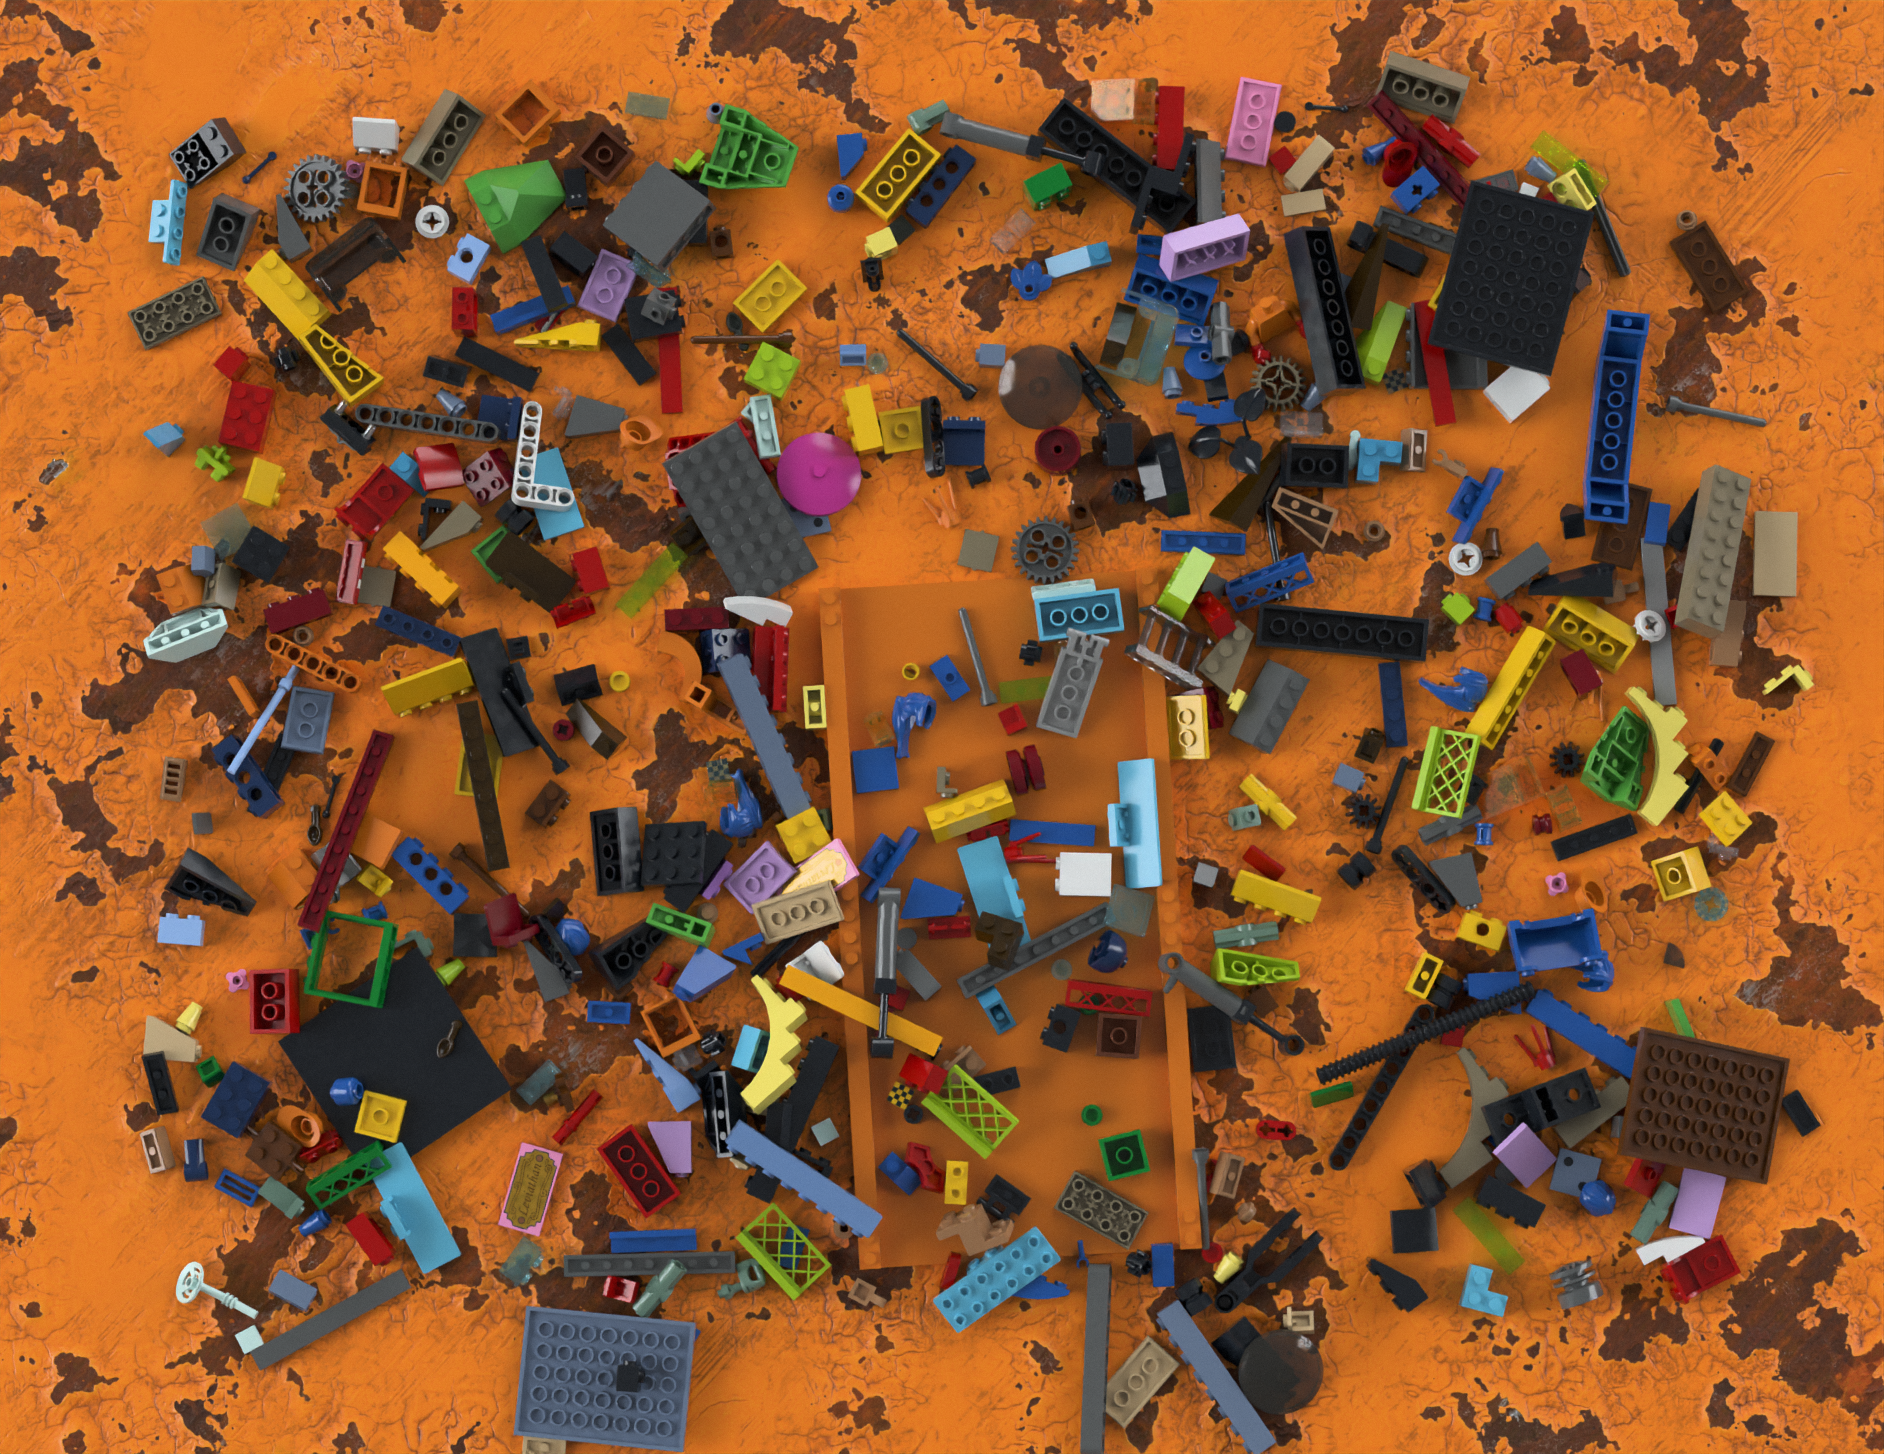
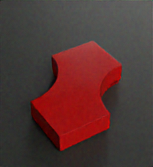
M912 1141L907 1143L905 1164L910 1165L918 1173L921 1189L938 1194L943 1193L946 1172L938 1168L933 1162L930 1147Z

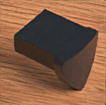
M1242 329L1235 330L1236 332H1234V338L1231 343L1232 357L1243 352L1245 354L1249 353L1248 337Z
M1566 504L1560 512V521L1562 522L1565 540L1586 536L1584 510L1576 505Z
M1473 773L1466 803L1474 807L1483 790L1488 787V784ZM1463 783L1460 784L1456 793L1462 789Z
M713 1060L697 1072L693 1067L687 1071L697 1082L698 1086L704 1090L705 1084L709 1079V1072H720L722 1070Z

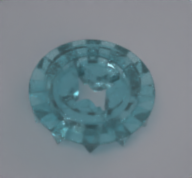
M1709 887L1703 889L1694 899V909L1698 916L1705 921L1719 920L1728 910V899L1724 892L1718 888ZM1714 896V904L1720 907L1711 908L1708 913V905L1703 903V901H1710Z

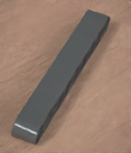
M1089 1264L1081 1454H1104L1112 1285L1111 1264Z

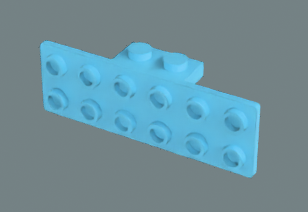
M1154 759L1118 762L1120 804H1108L1107 813L1110 847H1123L1126 889L1162 886Z
M990 837L959 847L957 851L979 918L982 911L1022 923L1024 936L1020 946L1031 941L1023 917V911H1026L1023 899H1018L1016 891L1020 889L1016 878L1012 879L998 837Z
M399 1142L384 1150L383 1153L392 1164V1167L373 1178L383 1197V1200L380 1202L382 1205L380 1210L385 1218L388 1217L392 1224L390 1229L395 1237L398 1236L400 1240L405 1238L422 1272L426 1274L460 1256L461 1252L403 1143ZM379 1156L370 1162V1167L380 1168L385 1165Z
M1035 1226L1004 1248L1002 1245L988 1249L982 1258L972 1260L967 1265V1275L935 1297L933 1302L955 1331L960 1333L1061 1260L1060 1256Z

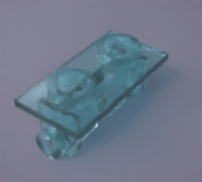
M637 251L632 256L634 260L626 265L635 274L641 276L657 288H662L671 281L669 278L671 274L668 269L662 273L654 264L651 266V262Z

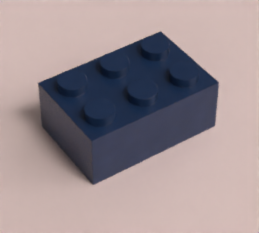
M233 1061L201 1118L232 1136L241 1138L273 1082L239 1062Z

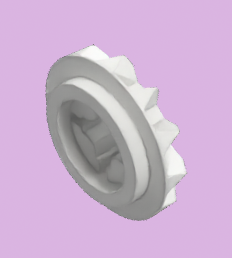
M428 205L418 212L415 220L416 228L424 237L431 239L442 237L448 230L449 217L443 208L436 205ZM432 214L436 221L441 222L435 224L433 230L430 224L424 223L431 220Z
M1466 542L1465 545H1455L1448 557L1450 567L1455 573L1462 576L1472 575L1477 572L1483 561L1480 549L1470 542ZM1462 552L1466 556H1474L1468 561L1469 568L1465 562L1458 563L1462 558Z
M1644 610L1634 618L1635 624L1633 627L1637 629L1636 634H1640L1643 640H1649L1652 643L1664 637L1666 624L1658 613ZM1654 624L1652 629L1647 630L1645 628L1647 625Z

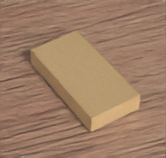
M1323 189L1281 196L1284 217L1326 210Z

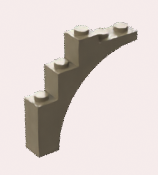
M1465 1047L1457 1050L1456 1054L1465 1068L1470 1083L1472 1097L1471 1117L1460 1147L1451 1159L1438 1170V1173L1450 1189H1453L1493 1159L1491 1156L1493 1151L1486 1142L1484 1144L1481 1142L1491 1134L1481 1107L1509 1095L1507 1091L1509 1086L1504 1079L1493 1077L1488 1080L1487 1077L1490 1075L1483 1066H1478L1475 1062L1477 1057L1470 1048L1466 1049Z

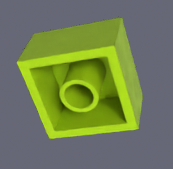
M762 342L744 377V382L782 401L801 366V361Z

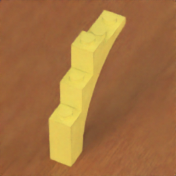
M1629 687L1624 694L1637 706L1645 718L1652 735L1655 750V769L1652 784L1637 814L1652 826H1658L1689 787L1685 784L1686 779L1678 773L1673 774L1689 754L1684 750L1686 747L1680 741H1673L1674 737L1688 720L1684 717L1685 713L1678 707H1667L1663 711L1664 707L1658 701H1651L1647 698V692L1641 687Z
M756 975L751 981L767 1006L770 1019V1040L767 1054L760 1070L752 1082L740 1094L750 1108L759 1115L797 1082L793 1076L795 1071L788 1062L802 1051L799 1045L801 1040L794 1031L808 1018L805 1014L807 1009L800 1001L795 1002L791 997L786 1001L781 993L775 994L773 992V986L766 978L762 980Z

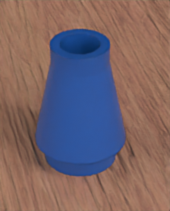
M324 1209L315 1210L298 1228L300 1233L307 1237L328 1228L332 1221Z

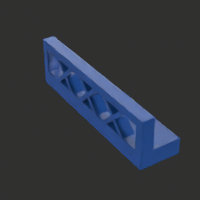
M569 285L562 287L569 306L548 313L542 295L490 315L495 332L500 336L576 306Z
M1302 552L1226 582L1225 588L1235 612L1238 613L1314 583V578L1308 568L1306 557ZM1303 570L1308 577L1301 581L1293 579L1296 573ZM1278 580L1287 581L1286 586L1281 589L1274 587ZM1258 588L1268 589L1267 593L1263 596L1254 594ZM1240 595L1248 597L1245 603L1237 605L1235 597Z
M696 1228L609 1232L611 1253L697 1250Z

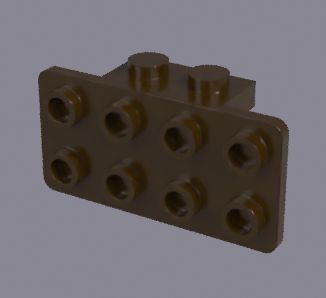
M508 532L485 562L487 567L504 579L502 582L511 590L514 587L521 591L520 597L528 603L533 600L549 613L554 610L553 607L560 605L575 585L573 577L513 532Z

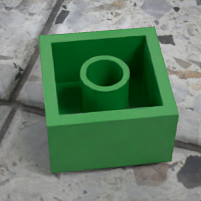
M1061 162L1023 181V191L1034 211L1037 209L1043 211L1051 206L1050 203L1055 200L1061 202L1070 197L1069 193L1072 192L1073 186Z
M1140 1129L1097 1139L1108 1181L1150 1171Z

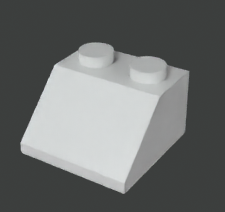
M353 117V146L356 150H359V153L371 154V151H377L381 155L386 156L398 153L400 128L395 120Z

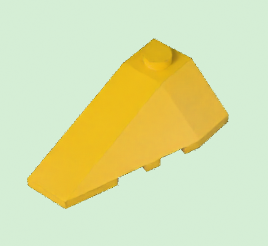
M586 319L584 323L579 322L515 339L514 344L516 347L600 352L602 327L596 320Z

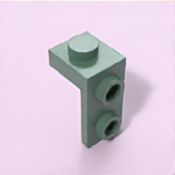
M415 929L404 935L405 939L399 942L396 939L394 950L415 940L425 958L433 955L432 949H434V945L429 937L425 938L422 931L417 932Z
M271 1176L258 1191L261 1196L283 1211L284 1215L290 1219L293 1216L298 1218L305 1209L302 1206L305 1202L302 1198Z

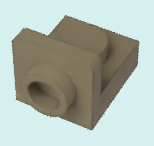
M937 767L936 794H941L942 798H953V794H958V789L945 788V785L950 784V772H946V767Z

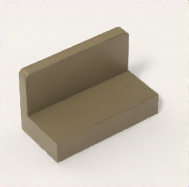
M224 563L215 564L214 574L206 577L201 605L207 608L219 605L230 611L234 610L241 571Z

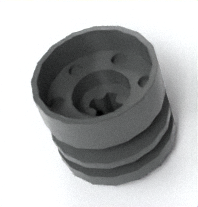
M1590 1259L1565 1264L1549 1274L1550 1280L1561 1279L1553 1284V1288L1564 1287L1565 1291L1557 1295L1561 1309L1584 1304L1604 1294L1599 1281L1589 1282L1588 1280L1589 1277L1596 1273L1594 1269L1584 1270L1593 1265Z

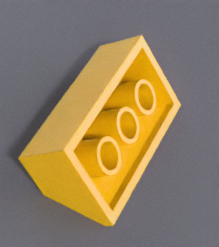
M273 249L254 265L244 279L246 284L298 340L299 336L315 324L319 326L332 315Z
M1563 596L1542 630L1575 651L1584 649L1590 660L1614 674L1629 655L1640 635L1636 634L1637 630L1581 596Z
M1003 779L923 808L936 843L1016 815L1012 798Z
M1244 870L1238 871L1230 894L1234 896V901L1242 904H1246V901L1254 903V908L1265 912L1267 908L1274 910V915L1285 919L1287 915L1294 917V922L1305 926L1307 922L1312 923L1322 899L1316 895Z

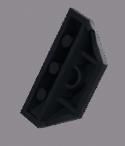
M1173 432L1152 436L1136 460L1145 502L1168 518L1189 515L1191 513L1187 487Z
M728 1071L709 1072V1079L702 1092L705 1136L711 1148L715 1151L717 1158L734 1157L736 1154L727 1149L728 1144L725 1140L739 1119L747 1124L746 1104L740 1094L743 1088Z

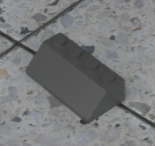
M1196 139L1195 141L1197 142L1194 150L1195 226L1226 217V212L1222 211V203H1225V190H1221V182H1225V170L1221 169V161H1224V148H1220V142L1206 139Z
M1267 659L1228 734L1264 754H1271L1310 679L1290 668Z

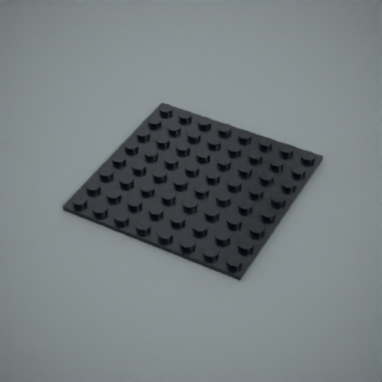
M416 947L391 964L383 1008L339 1000L300 1026V1033H290L278 1041L352 1155L380 1140L384 1146L383 1151L402 1142L411 1158L512 1089L419 947ZM374 977L347 995L370 999ZM454 1020H460L462 1028L459 1029L454 1039L453 1051L447 1057L439 1058L437 1056L438 1043L447 1036L452 1026L451 1023ZM353 1077L362 1084L364 1091L368 1090L407 1101L396 1143L354 1132L363 1097L355 1105H337L330 1096V1088L335 1080Z

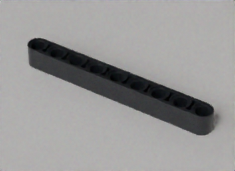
M1427 1004L1417 1006L1400 1035H1403L1402 1032L1404 1031L1408 1033V1029L1411 1026H1418L1420 1028L1421 1024L1427 1025V1022H1432L1434 1018L1433 1008ZM1421 1008H1426L1429 1011V1017L1426 1020H1422L1418 1015ZM1415 1046L1411 1050L1408 1049L1404 1057L1394 1054V1057L1388 1056V1059L1384 1060L1328 1157L1329 1167L1340 1171L1348 1166L1415 1051ZM1389 1063H1394L1397 1066V1072L1394 1075H1390L1386 1071ZM1379 1081H1383L1386 1084V1091L1381 1094L1375 1088ZM1369 1099L1373 1100L1376 1104L1372 1112H1368L1365 1109V1102ZM1357 1118H1362L1365 1122L1362 1130H1357L1354 1127V1122ZM1348 1136L1354 1139V1145L1350 1149L1343 1145L1344 1139ZM1336 1155L1343 1157L1344 1162L1340 1167H1335L1332 1163L1333 1157Z

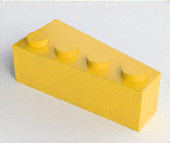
M317 324L299 336L300 344L341 397L348 402L350 408L384 384V377L377 374L365 362H362L351 351L339 344L337 340Z

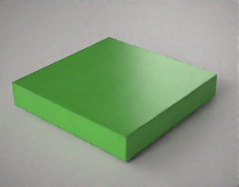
M504 525L471 550L497 584L504 579L487 567L485 562L509 532Z
M1675 998L1665 1001L1678 1035L1694 1038L1695 1035L1680 1000Z

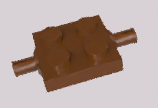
M268 1121L260 1132H257L250 1125L244 1130V1133L253 1139L252 1145L245 1156L275 1180H281L286 1171L290 1169L299 1176L303 1174L305 1168L300 1166L296 1160L304 1146L274 1122Z

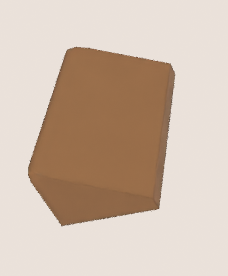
M1402 429L1401 442H1403L1399 470L1424 473L1426 468L1427 430Z
M165 1126L139 1133L151 1174L176 1166Z
M1220 1151L1209 1192L1234 1199L1245 1158Z

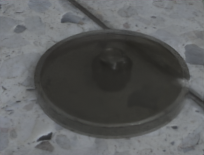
M1039 344L1025 347L1009 358L1001 371L998 391L1001 403L1012 419L1028 428L1047 429L1062 424L1076 411L1082 398L1083 380L1077 364L1066 352L1054 346Z
M1287 1329L1273 1330L1256 1338L1243 1353L1239 1364V1383L1244 1395L1258 1409L1270 1414H1288L1303 1408L1315 1397L1323 1380L1324 1368L1318 1349L1306 1336Z

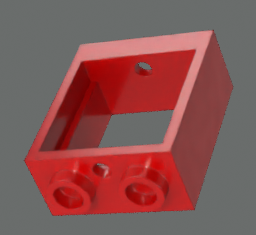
M452 287V331L456 337H478V294L474 287Z
M368 1211L360 1213L345 1224L374 1266L381 1265L383 1267L395 1259L393 1255L397 1251Z

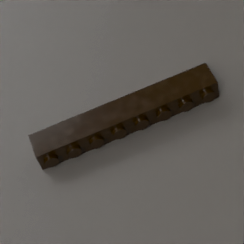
M478 701L456 704L487 869L488 872L510 868Z

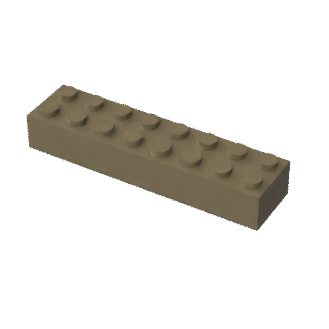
M1716 464L1702 471L1674 625L1709 639L1724 632L1751 484L1750 478Z

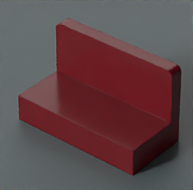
M1580 649L1560 659V667L1580 701L1588 698L1589 692L1602 686L1603 682L1584 649Z

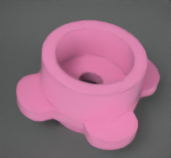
M353 160L347 161L344 178L361 183L365 163L361 162L359 164Z
M1560 872L1556 876L1549 875L1546 877L1545 882L1549 886L1548 893L1551 896H1555L1560 892H1568L1569 886L1566 883V875Z
M240 969L235 973H227L226 979L229 980V990L235 993L239 989L246 990L249 988V982L246 977L247 972L244 969Z

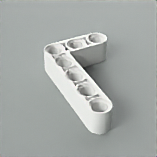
M530 401L524 405L521 414L511 498L518 506L566 512L571 508L574 501V494L570 489L533 483L542 408L539 403ZM534 410L537 416L530 417L526 411ZM531 430L534 432V436L528 437L524 434V431ZM529 450L532 456L524 457L521 451ZM526 470L530 476L524 478L519 474V471ZM523 490L526 492L527 497L521 498L516 492ZM544 493L547 495L548 500L542 501L537 495ZM561 496L567 497L568 500H569V503H567V504L561 503V502L559 501V497H561Z

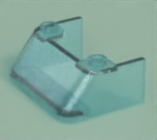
M1122 288L1121 293L1141 299L1138 306L1139 313L1144 318L1150 319L1151 323L1138 360L1124 358L1119 362L1116 371L1096 364L1095 369L1145 386H1151L1158 381L1179 320V311L1173 305Z

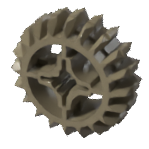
M1271 356V363L1265 359V367L1257 364L1256 367L1260 372L1253 370L1252 375L1257 378L1250 379V383L1256 384L1250 387V390L1262 388L1261 385L1272 390L1273 399L1266 395L1267 404L1265 410H1268L1270 405H1272L1274 413H1276L1278 406H1280L1281 412H1285V405L1290 410L1293 409L1292 402L1297 405L1300 403L1296 396L1304 397V393L1299 390H1306L1307 388L1306 385L1300 384L1306 381V377H1299L1304 372L1303 369L1296 371L1295 369L1299 364L1296 362L1291 366L1289 364L1292 359L1288 358L1285 363L1283 362V356L1279 357V362H1276L1275 356ZM1277 368L1275 377L1261 379L1266 371ZM1283 369L1293 376L1295 383L1284 378ZM1279 376L1280 383L1283 384L1284 387L1281 386L1277 392L1276 385L1272 382H1276ZM1295 389L1289 398L1279 400L1283 390Z

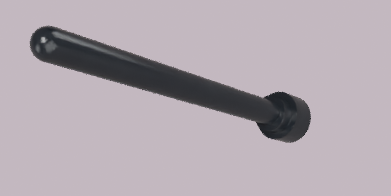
M903 329L897 330V336L960 390L959 393L962 394L961 397L965 401L969 402L976 395L978 389L973 384H965Z
M1267 500L1264 501L1263 508L1272 563L1274 564L1281 561L1272 505ZM1284 580L1276 581V587L1280 589L1285 587ZM1289 592L1276 597L1274 601L1290 600L1291 594Z
M503 688V696L551 760L552 770L556 776L570 767L566 759L563 760L562 757H558L508 688Z
M1407 757L1400 759L1373 838L1366 842L1364 850L1380 855L1382 851L1381 838L1409 762Z

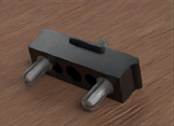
M342 400L338 406L334 404L320 416V420L337 436V442L340 445L345 443L350 449L364 456L372 450L371 447L376 441L371 436L376 430V426L370 424L364 430L344 412L348 402Z

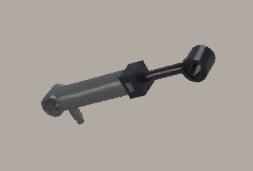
M945 112L939 131L941 135L948 138L963 139L1022 155L1028 160L1041 163L1042 156L1045 155L1082 165L1080 172L1095 178L1101 177L1106 160L1105 155L1094 151H1086L1085 156L1081 157L1045 147L1046 140L1043 137L1032 134L1031 136L965 119L963 116L951 112Z
M878 888L873 994L880 995L878 1036L871 1037V1058H893L894 1038L887 1037L889 995L896 994L897 986L896 966L901 899L900 888Z
M1172 952L1162 954L1159 957V970L1170 975L1163 989L1164 993L1168 994L1176 982L1179 981L1228 1015V1018L1237 1024L1246 1025L1249 1021L1277 1040L1278 1049L1283 1055L1297 1056L1304 1050V1041L1300 1036L1283 1035L1253 1015L1257 1008L1254 1004L1246 999H1241L1184 960L1180 954ZM1169 958L1174 960V967L1172 969L1167 964ZM1290 1040L1294 1042V1049L1292 1051L1288 1048Z

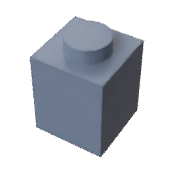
M980 343V349H976L975 362H979L980 368L1004 369L1006 345Z
M1340 763L1331 784L1356 793L1357 789L1362 790L1366 779L1363 778L1364 772Z

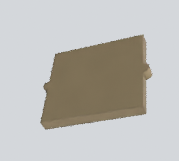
M965 529L957 565L972 568L973 571L977 569L991 572L999 536L987 534L983 530L978 532Z
M364 566L358 603L371 604L372 607L384 605L391 608L397 571L382 569L380 566L377 568Z

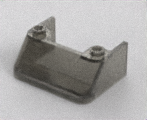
M367 217L306 263L305 269L335 308L341 312L342 308L337 302L346 297L347 287L345 285L378 260L381 263H391L396 259V256L403 264L406 260L372 217Z

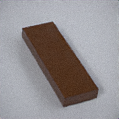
M1755 731L1726 788L1746 797L1775 741Z

